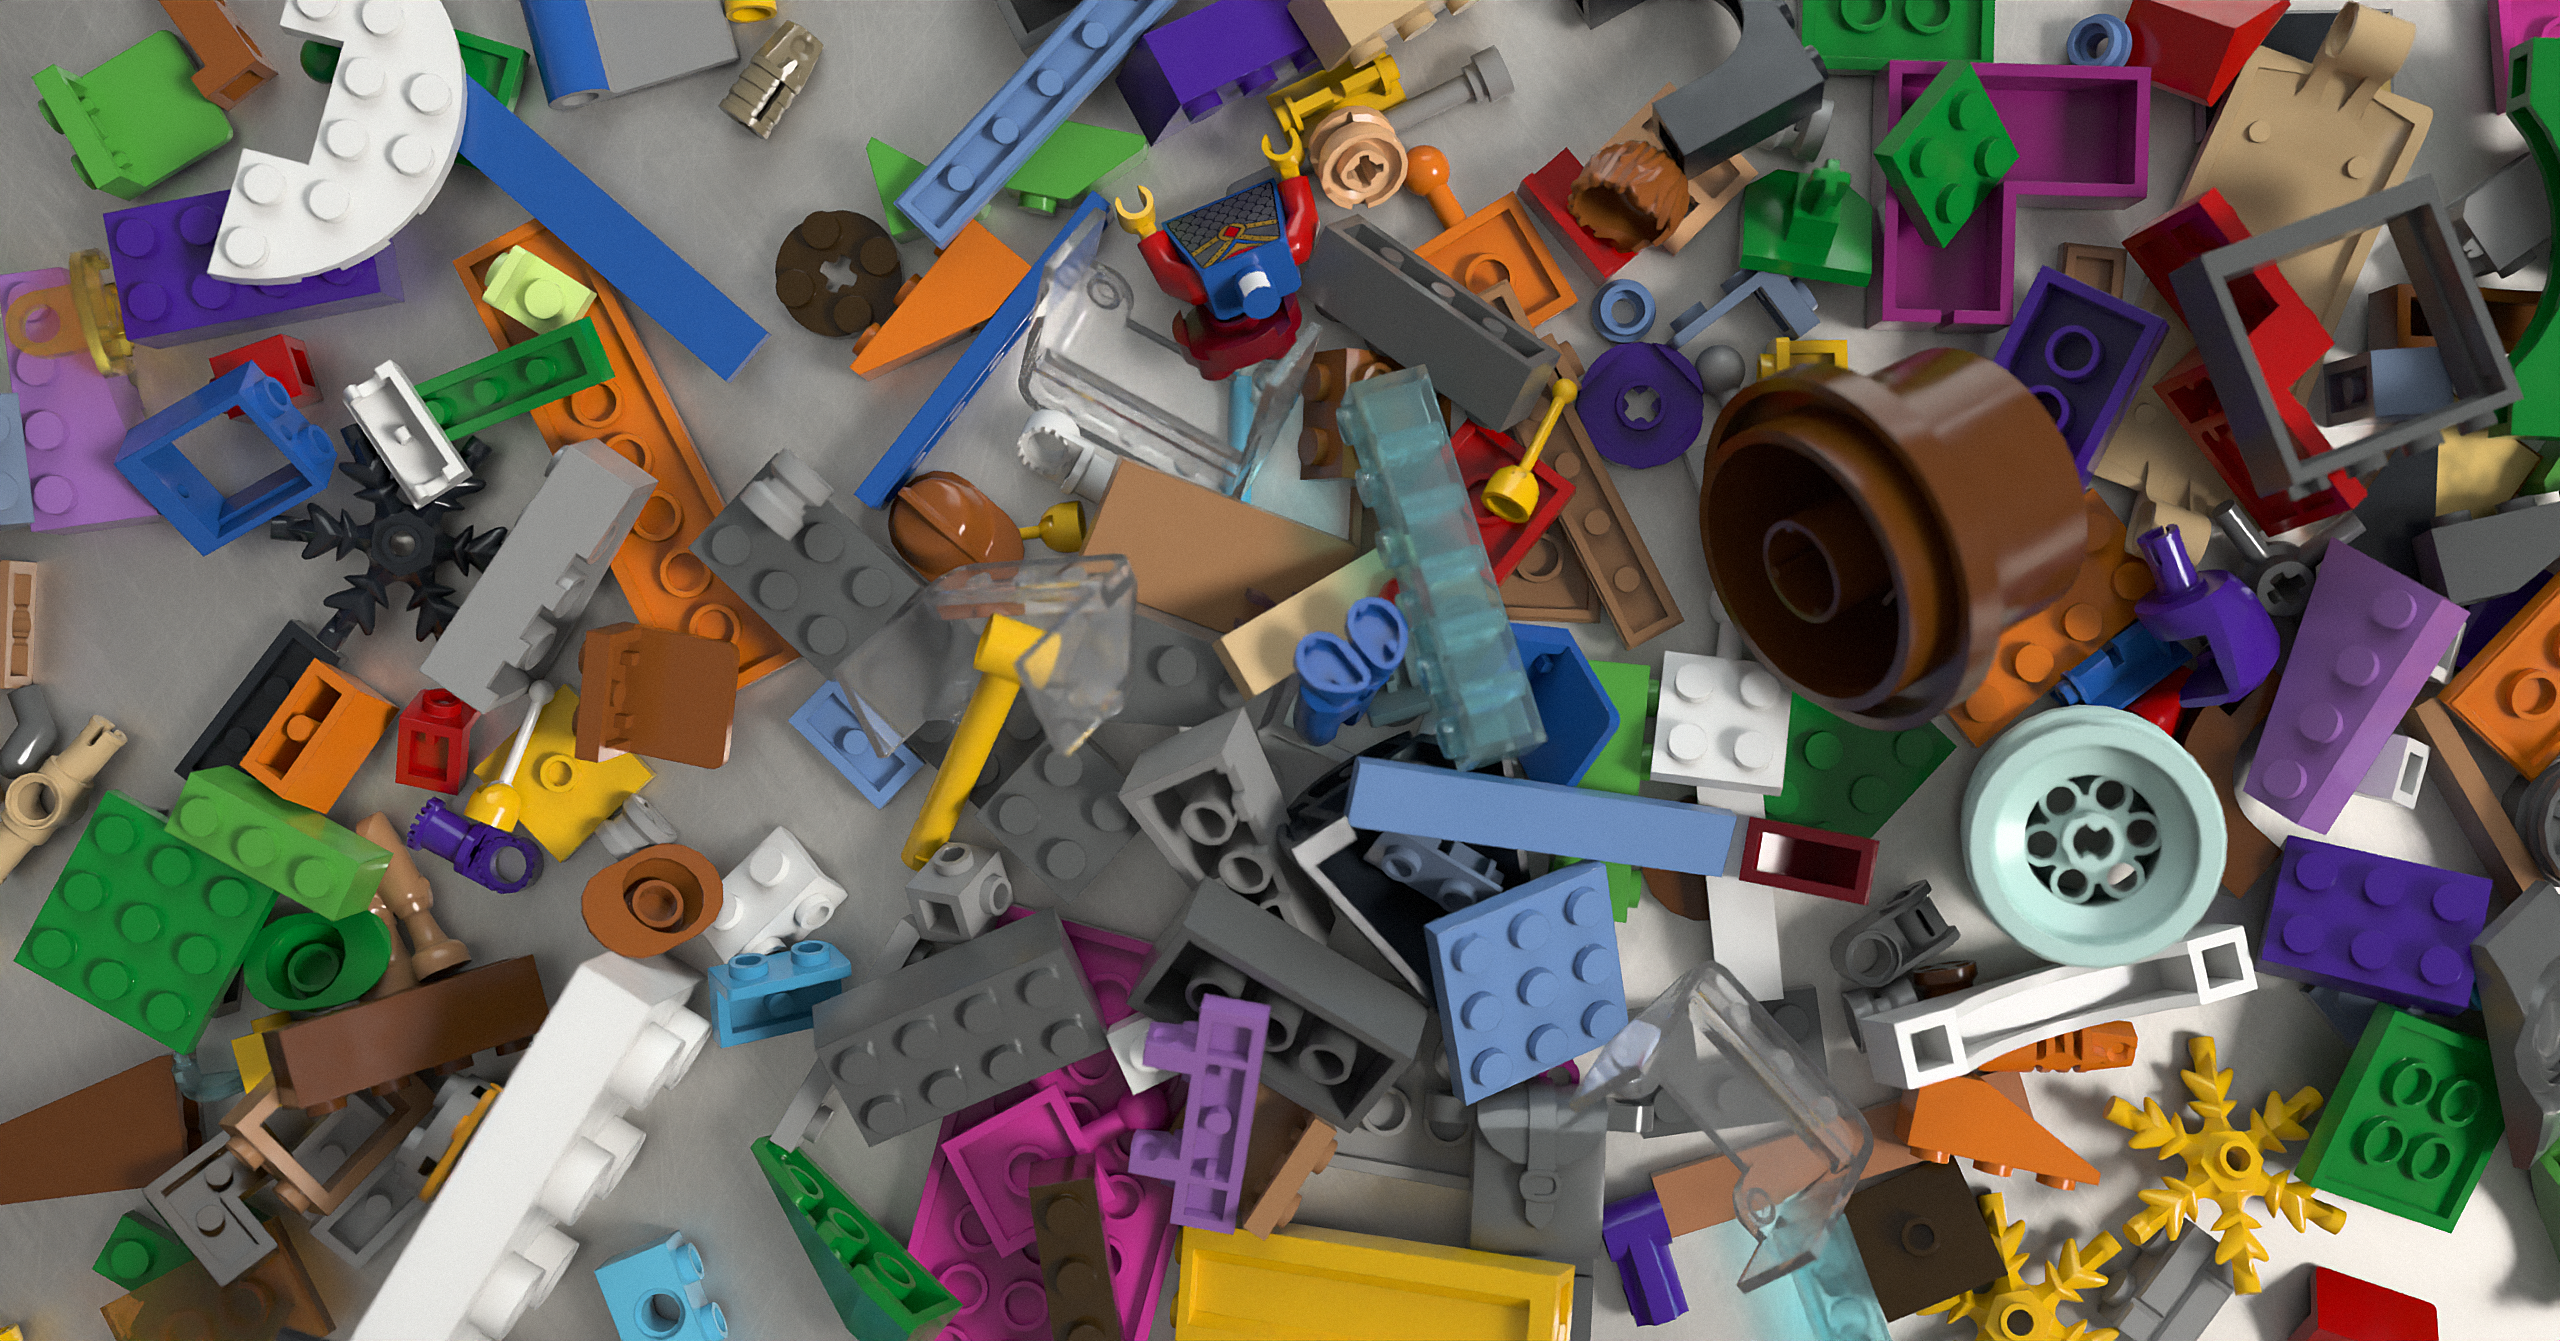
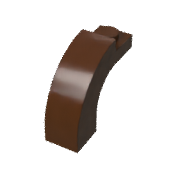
M2271 669L2266 679L2259 686L2236 702H2227L2218 706L2190 707L2174 738L2193 757L2210 780L2222 807L2227 841L2225 866L2217 893L2236 899H2241L2283 852L2248 820L2238 804L2233 787V768L2237 753L2247 736L2270 712L2282 676L2274 669Z

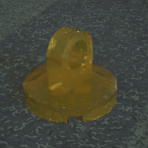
M98 248L70 253L69 271L71 284L29 292L19 296L10 305L5 317V328L10 341L18 349L38 359H57L91 352L98 370L105 379L133 373L136 365L133 360H128L127 357L133 356L132 349H135V345L126 339L115 282L105 284L100 270L109 269L111 266L104 252ZM41 308L55 310L60 318L58 334L52 340L45 343L31 341L25 330V323L28 317L34 311Z

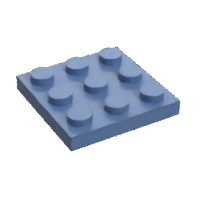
M1583 859L1424 925L1453 1095L1466 1106L1630 1034L1608 877L1604 863L1598 860Z

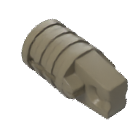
M787 20L754 54L749 61V66L739 75V80L736 84L732 85L726 98L722 99L718 107L749 132L766 141L771 134L770 131L782 119V114L791 106L794 97L798 96L803 89L824 45L807 29Z

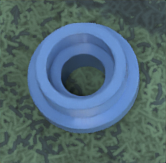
M2096 14L2083 19L2075 25L2067 40V53L2071 65L2124 66L2132 49V36L2128 26L2121 19L2110 14ZM2108 38V46L2101 57L2097 58L2096 49L2098 44L2103 39Z
M1619 279L1606 284L1597 293L1592 303L1591 316L1593 324L1600 335L1611 342L1625 344L1639 340L1651 329L1656 316V306L1651 293L1642 284L1629 279ZM1618 301L1629 303L1634 310L1633 320L1626 324L1617 322L1611 313L1614 303Z

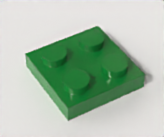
M1951 59L1873 152L1874 157L1923 243L1943 249L2019 158L2015 146L1971 63Z

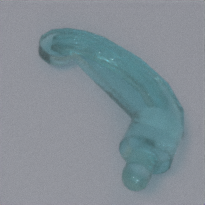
M176 1051L174 1052L176 1064L173 1065L171 1071L177 1088L186 1098L207 1103L227 1099L245 1090L239 1069L202 1074L196 1059L189 1058L188 1054L182 1055Z

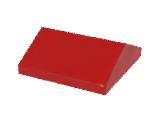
M2133 0L2124 22L2132 36L2131 53L2124 67H2151V86L2212 107L2287 11L2291 3L2289 0Z

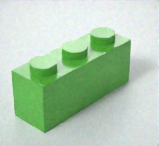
M229 765L191 772L164 831L332 921L368 910L394 853L310 808L281 798L263 783Z

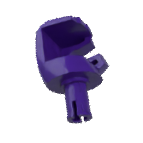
M2168 524L2165 527L2166 534L2164 533L2163 526L2147 531L2138 537L2137 544L2142 550L2157 587L2147 592L2138 600L2134 607L2136 615L2155 640L2171 642L2206 635L2209 644L2196 657L2198 662L2196 671L2186 679L2187 682L2179 691L2180 705L2188 708L2222 705L2227 702L2240 700L2266 679L2280 655L2281 638L2271 618L2254 592L2229 571L2211 569L2196 572L2184 546L2177 524Z

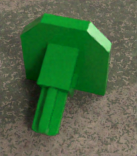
M1827 159L1822 168H1813L1811 174L1777 169L1745 187L1741 200L1738 268L1867 288L1872 275V205L1849 186L1851 174L1840 170L1839 160Z

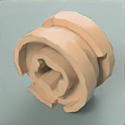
M1347 106L1337 110L1317 125L1309 140L1308 157L1312 168L1320 179L1325 194L1338 206L1352 210L1353 204H1366L1369 209L1384 203L1398 191L1406 178L1408 159L1401 141L1396 137L1391 123L1379 110L1367 106Z

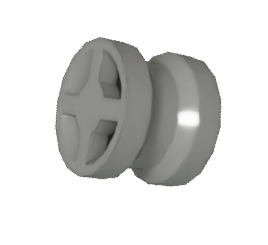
M632 793L622 802V812L615 819L603 820L595 828V833L600 842L618 861L630 857L645 848L662 843L672 844L677 839L675 830L666 818L653 805L636 793Z

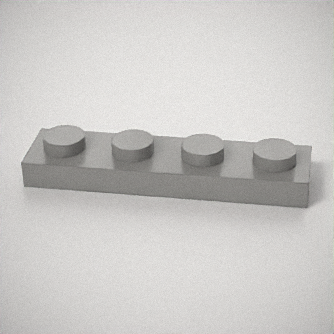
M909 914L901 918L862 985L928 957L932 946L925 943L924 939H921L914 915ZM819 1057L769 1139L790 1153L798 1148L805 1139L815 1144L834 1114V1110L826 1106L836 1087Z

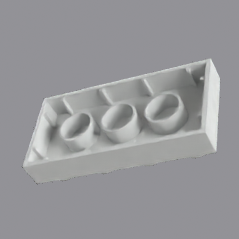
M610 951L580 965L350 1341H493L487 1337L488 1335L500 1341L510 1331L527 1306L533 1310H537L564 1274L579 1247V1242L554 1228L557 1222L560 1220L571 1226L580 1217L594 1196L602 1201L606 1199L631 1165L645 1140V1132L622 1119L629 1105H632L642 1111L662 1086L671 1091L686 1074L712 1031V1023L689 1010L706 982L707 975L668 951L645 959L623 957Z

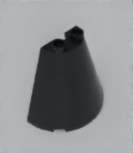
M1476 713L1442 719L1437 723L1440 733L1433 735L1420 733L1413 738L1411 731L1408 730L1363 750L1337 765L1306 788L1286 809L1291 819L1290 824L1288 825L1287 822L1277 826L1276 831L1277 839L1287 857L1437 1015H1439L1424 925L1452 913L1445 910L1439 903L1405 883L1392 879L1383 870L1364 860L1365 853L1382 832L1351 827L1346 815L1343 814L1356 756L1514 778L1506 724L1501 714ZM1442 839L1438 850L1447 854L1454 841ZM1460 842L1482 856L1497 862L1495 869L1504 874L1500 884L1503 887L1502 893L1531 881L1527 851Z

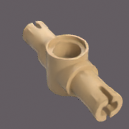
M93 715L86 727L60 755L50 756L37 772L21 775L9 786L5 797L6 808L0 813L2 819L0 822V885L5 882L9 873L34 845H43L58 827L74 824L84 816L89 805V792L94 788L92 779L115 752L128 741L127 736L121 730H116L114 733L111 732L115 725L106 718ZM45 785L50 787L55 796V808L50 815L44 811L40 803V794Z

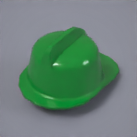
M368 910L336 921H332L317 912L299 913L279 918L259 932L243 962L244 983L253 998L270 1009L310 1013L331 1010L336 1006L358 1000L376 986L387 970L392 953L390 931L381 917Z

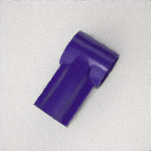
M1655 1188L1604 1204L1602 1239L1611 1263L1616 1262L1623 1283L1622 1288L1637 1327L1664 1324L1676 1320L1678 1316L1689 1311L1668 1246L1673 1243L1671 1233Z

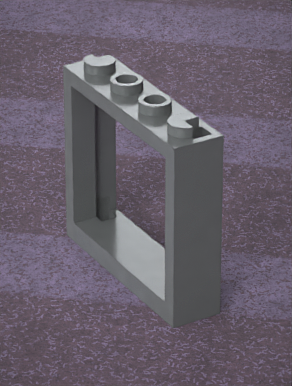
M2431 174L2201 255L2168 274L2260 499L2286 489L2290 500L2294 501L2331 487L2326 473L2342 467L2348 480L2388 465L2384 451L2400 446L2404 458L2445 443L2440 430L2456 424L2461 436L2498 423L2493 412L2494 409L2524 398ZM2387 224L2460 401L2298 462L2225 282Z

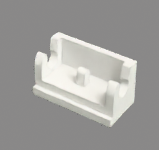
M388 360L375 368L373 372L375 376L358 386L353 384L345 388L342 392L345 396L343 402L414 507L418 510L473 474L401 367L392 360Z

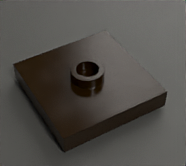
M1950 1154L1948 1164L1930 1162L1834 1202L1887 1324L2008 1275L2007 1269L1954 1155Z

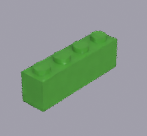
M1587 660L1616 707L1620 716V724L1617 731L1576 787L1638 796L1640 780L1650 781L1653 743L1644 742L1646 717L1655 718L1657 714L1660 691L1659 680L1650 679L1651 666ZM1549 854L1547 874L1581 861L1584 858ZM1600 861L1606 865L1614 922L1626 923L1628 908H1638L1641 871L1632 870V865Z

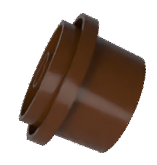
M1949 347L1930 348L1865 376L1854 370L1824 363H1803L1787 367L1754 382L1735 394L1721 410L1708 439L1699 500V526L1710 577L1725 612L1751 652L1781 683L1808 701L1820 705L1837 717L1855 725L1888 732L1905 731L1920 727L1965 702L1976 692L1990 671L1999 646L2000 636L2057 604L2072 588L2082 567L2087 545V511L2080 477L2067 444L2054 421L2035 396L2004 368L1976 353Z

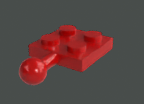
M1467 418L1393 508L1394 516L1426 539L1432 546L1408 576H1396L1385 582L1379 591L1378 598L1391 602L1401 611L1408 627L1419 623L1428 611V591L1453 561L1496 593L1576 495L1577 487L1537 458L1531 473L1537 481L1539 496L1529 519L1526 522L1517 523L1495 515L1482 503L1481 495L1489 479L1500 468L1510 465L1519 466L1527 450L1503 431L1498 433L1493 429L1483 428Z

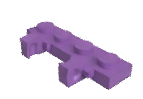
M1205 994L1200 1010L1199 1022L1185 1021L1183 1025L1151 1022L1145 1039L1142 1066L1182 1073L1181 1080L1190 1083L1183 1130L1175 1129L1174 1136L1168 1131L1136 1130L1131 1143L1128 1173L1161 1179V1184L1174 1189L1170 1223L1234 1235L1271 1009L1269 1005Z

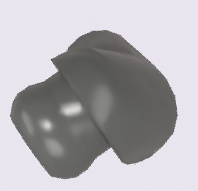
M39 684L25 686L7 694L18 725L0 749V774L11 780L17 779L21 775L37 772L58 740L57 730Z

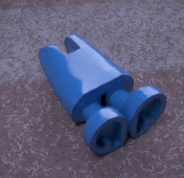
M1365 597L1357 600L1345 616L1344 632L1347 638L1345 641L1333 633L1316 631L1305 635L1297 644L1293 657V667L1295 675L1300 681V689L1294 706L1293 724L1298 736L1308 745L1316 747L1327 745L1336 738L1341 723L1347 726H1353L1358 723L1370 706L1377 691L1389 680L1390 675L1400 665L1408 644V624L1401 611L1391 602L1377 597Z

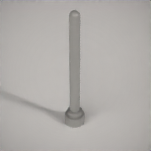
M1495 45L1470 56L1472 63L1461 68L1462 75L1382 112L1391 123L1395 134L1471 98H1474L1477 103L1488 98L1490 103H1493L1514 93L1515 89L1512 79ZM1308 148L1305 149V161L1299 168L1301 176H1309L1315 173L1308 157ZM1271 166L1265 167L1232 183L1227 188L1226 196L1273 177L1278 184L1282 182L1281 174L1273 170Z

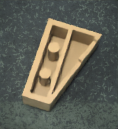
M1291 0L1286 7L1324 68L1329 72L1348 61H1351L1354 68H1359L1382 54L1388 48L1385 41L1399 34L1403 41L1407 42L1435 24L1437 21L1434 17L1435 14L1448 8L1451 15L1455 16L1479 0Z

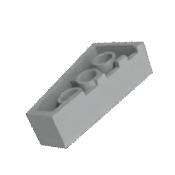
M597 438L564 445L552 457L545 470L546 481L534 499L522 510L515 522L514 529L419 668L420 672L482 714L528 694L533 682L544 679L659 480Z
M1244 706L1142 749L1118 794V798L1189 889L1193 892L1203 876L1206 875L1326 946L1336 917L1328 899L1287 857L1277 839V826L1285 822L1289 825L1291 819L1286 811L1288 808Z

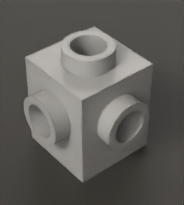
M945 842L905 886L921 939L960 945L986 934L1014 902L1011 884L1007 878L1000 851L998 849L972 846L965 843Z

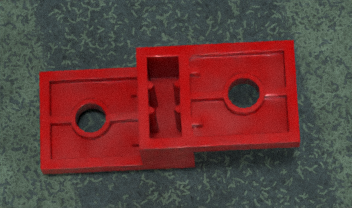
M2213 187L2136 228L2121 243L2191 332L2168 274L2201 255L2252 238L2253 236L2239 219L2235 209ZM2277 264L2225 282L2298 462L2334 449L2312 421L2309 412L2298 403L2288 388L2319 360L2335 342L2319 323L2315 313L2306 306L2279 271ZM2197 345L2152 386L2268 538L2352 510L2369 494L2356 477L2348 480L2342 467L2326 473L2331 487L2294 501L2290 500L2286 489L2260 499Z

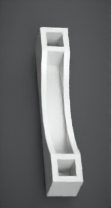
M2197 923L2180 940L2165 950L2130 965L2097 969L2071 967L2056 963L1860 1018V1023L1874 1082L1911 1090L1969 1073L2000 1055L2060 1034L2125 1018L2200 1006L2256 990L2258 987L2244 926Z

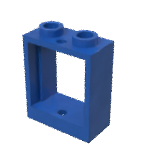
M251 359L129 429L113 465L204 557L326 489L338 453L334 450L333 443L327 433L318 425L310 424L291 403L290 396L284 386L277 379L270 376L267 377ZM238 405L291 463L225 499L172 442Z

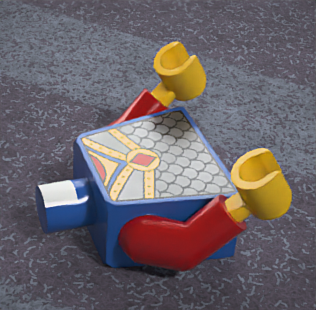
M1292 127L1288 128L1293 145L1285 154L1277 155L1274 153L1267 134L1262 138V150L1271 168L1281 174L1282 182L1277 184L1273 177L1162 222L1163 230L1158 231L1154 225L1156 219L1154 199L1146 187L1142 185L1137 186L1139 198L1145 207L1139 213L1127 212L1122 207L1119 197H1116L1115 207L1119 224L1124 231L1139 235L1141 241L1137 244V247L1164 293L1192 305L1204 304L1212 315L1219 320H1226L1244 312L1253 319H1263L1276 312L1279 308L1281 297L1293 293L1301 287L1302 280L1299 265L1309 259L1321 228L1308 176H1301L1299 171L1306 158L1305 149L1297 132Z

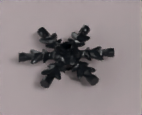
M354 423L340 429V432L355 462H341L338 467L347 477L366 488L353 495L356 498L375 504L373 520L365 525L357 526L348 512L342 508L339 522L319 505L309 503L307 510L311 520L287 515L273 517L270 530L271 540L308 543L301 554V557L305 560L316 558L336 547V562L342 560L354 548L367 555L369 559L367 574L343 577L355 587L334 593L323 600L324 606L338 609L336 614L316 636L328 648L338 652L357 624H359L366 636L371 635L375 627L376 602L389 610V601L385 587L396 581L405 582L414 590L406 606V612L420 607L416 625L417 641L423 642L433 632L436 642H438L460 607L444 598L455 593L456 590L435 582L437 566L445 561L453 560L461 573L467 578L470 564L483 574L503 545L501 542L508 530L503 526L497 527L473 539L474 525H470L456 538L446 534L441 527L443 513L465 510L466 508L455 499L481 491L486 487V481L471 476L417 510L414 505L406 504L397 497L396 494L400 488L399 483L395 477L390 479L391 471L377 453L360 425ZM472 434L459 452V455L471 473L474 474L493 452V449ZM399 531L409 533L415 541L414 550L408 556L398 555L392 549L391 539Z

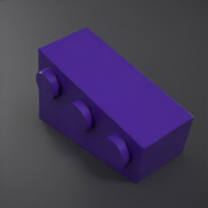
M1219 0L1142 36L1115 79V83L1151 147L1192 124L1205 120L1221 108L1243 96L1247 99L1260 94L1278 81V77L1296 68L1298 73H1303L1321 64L1318 56L1286 7L1291 0Z

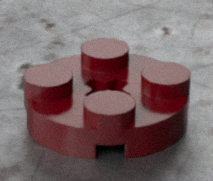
M1293 292L1281 297V302L1276 312L1263 319H1253L1244 312L1226 320H1219L1212 315L1204 304L1196 305L1185 318H1183L1181 310H1179L1173 319L1172 333L1182 358L1187 364L1198 368L1203 379L1218 381L1227 378L1237 369L1254 365L1265 359L1279 360L1289 356L1298 346L1295 333L1302 322V310L1296 293Z

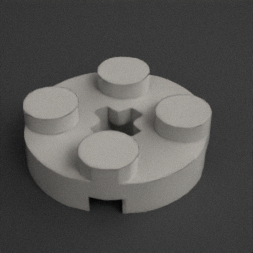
M454 1072L449 1077L433 1102L436 1109L431 1119L434 1121L428 1130L425 1131L416 1126L395 1156L394 1160L398 1163L393 1173L400 1176L397 1182L398 1186L416 1197L419 1196L428 1179L454 1141L450 1136L464 1115L470 1116L486 1091L494 1087L473 1073L465 1078L461 1074Z

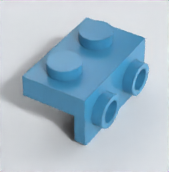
M807 940L794 944L791 947V951L767 956L760 953H743L730 958L728 964L707 968L713 1040L720 1048H726L813 1028L812 1006L842 994L841 979L852 975L851 962L831 942Z

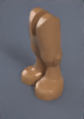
M378 811L358 821L356 824V834L394 853L368 907V911L381 917L389 929L392 953L387 970L376 986L358 999L359 1003L446 977L471 963L472 958L468 947L458 939H450L429 911L433 906L430 882L425 876L420 874L406 846L382 811ZM395 914L401 921H404L415 947L413 958L396 928Z

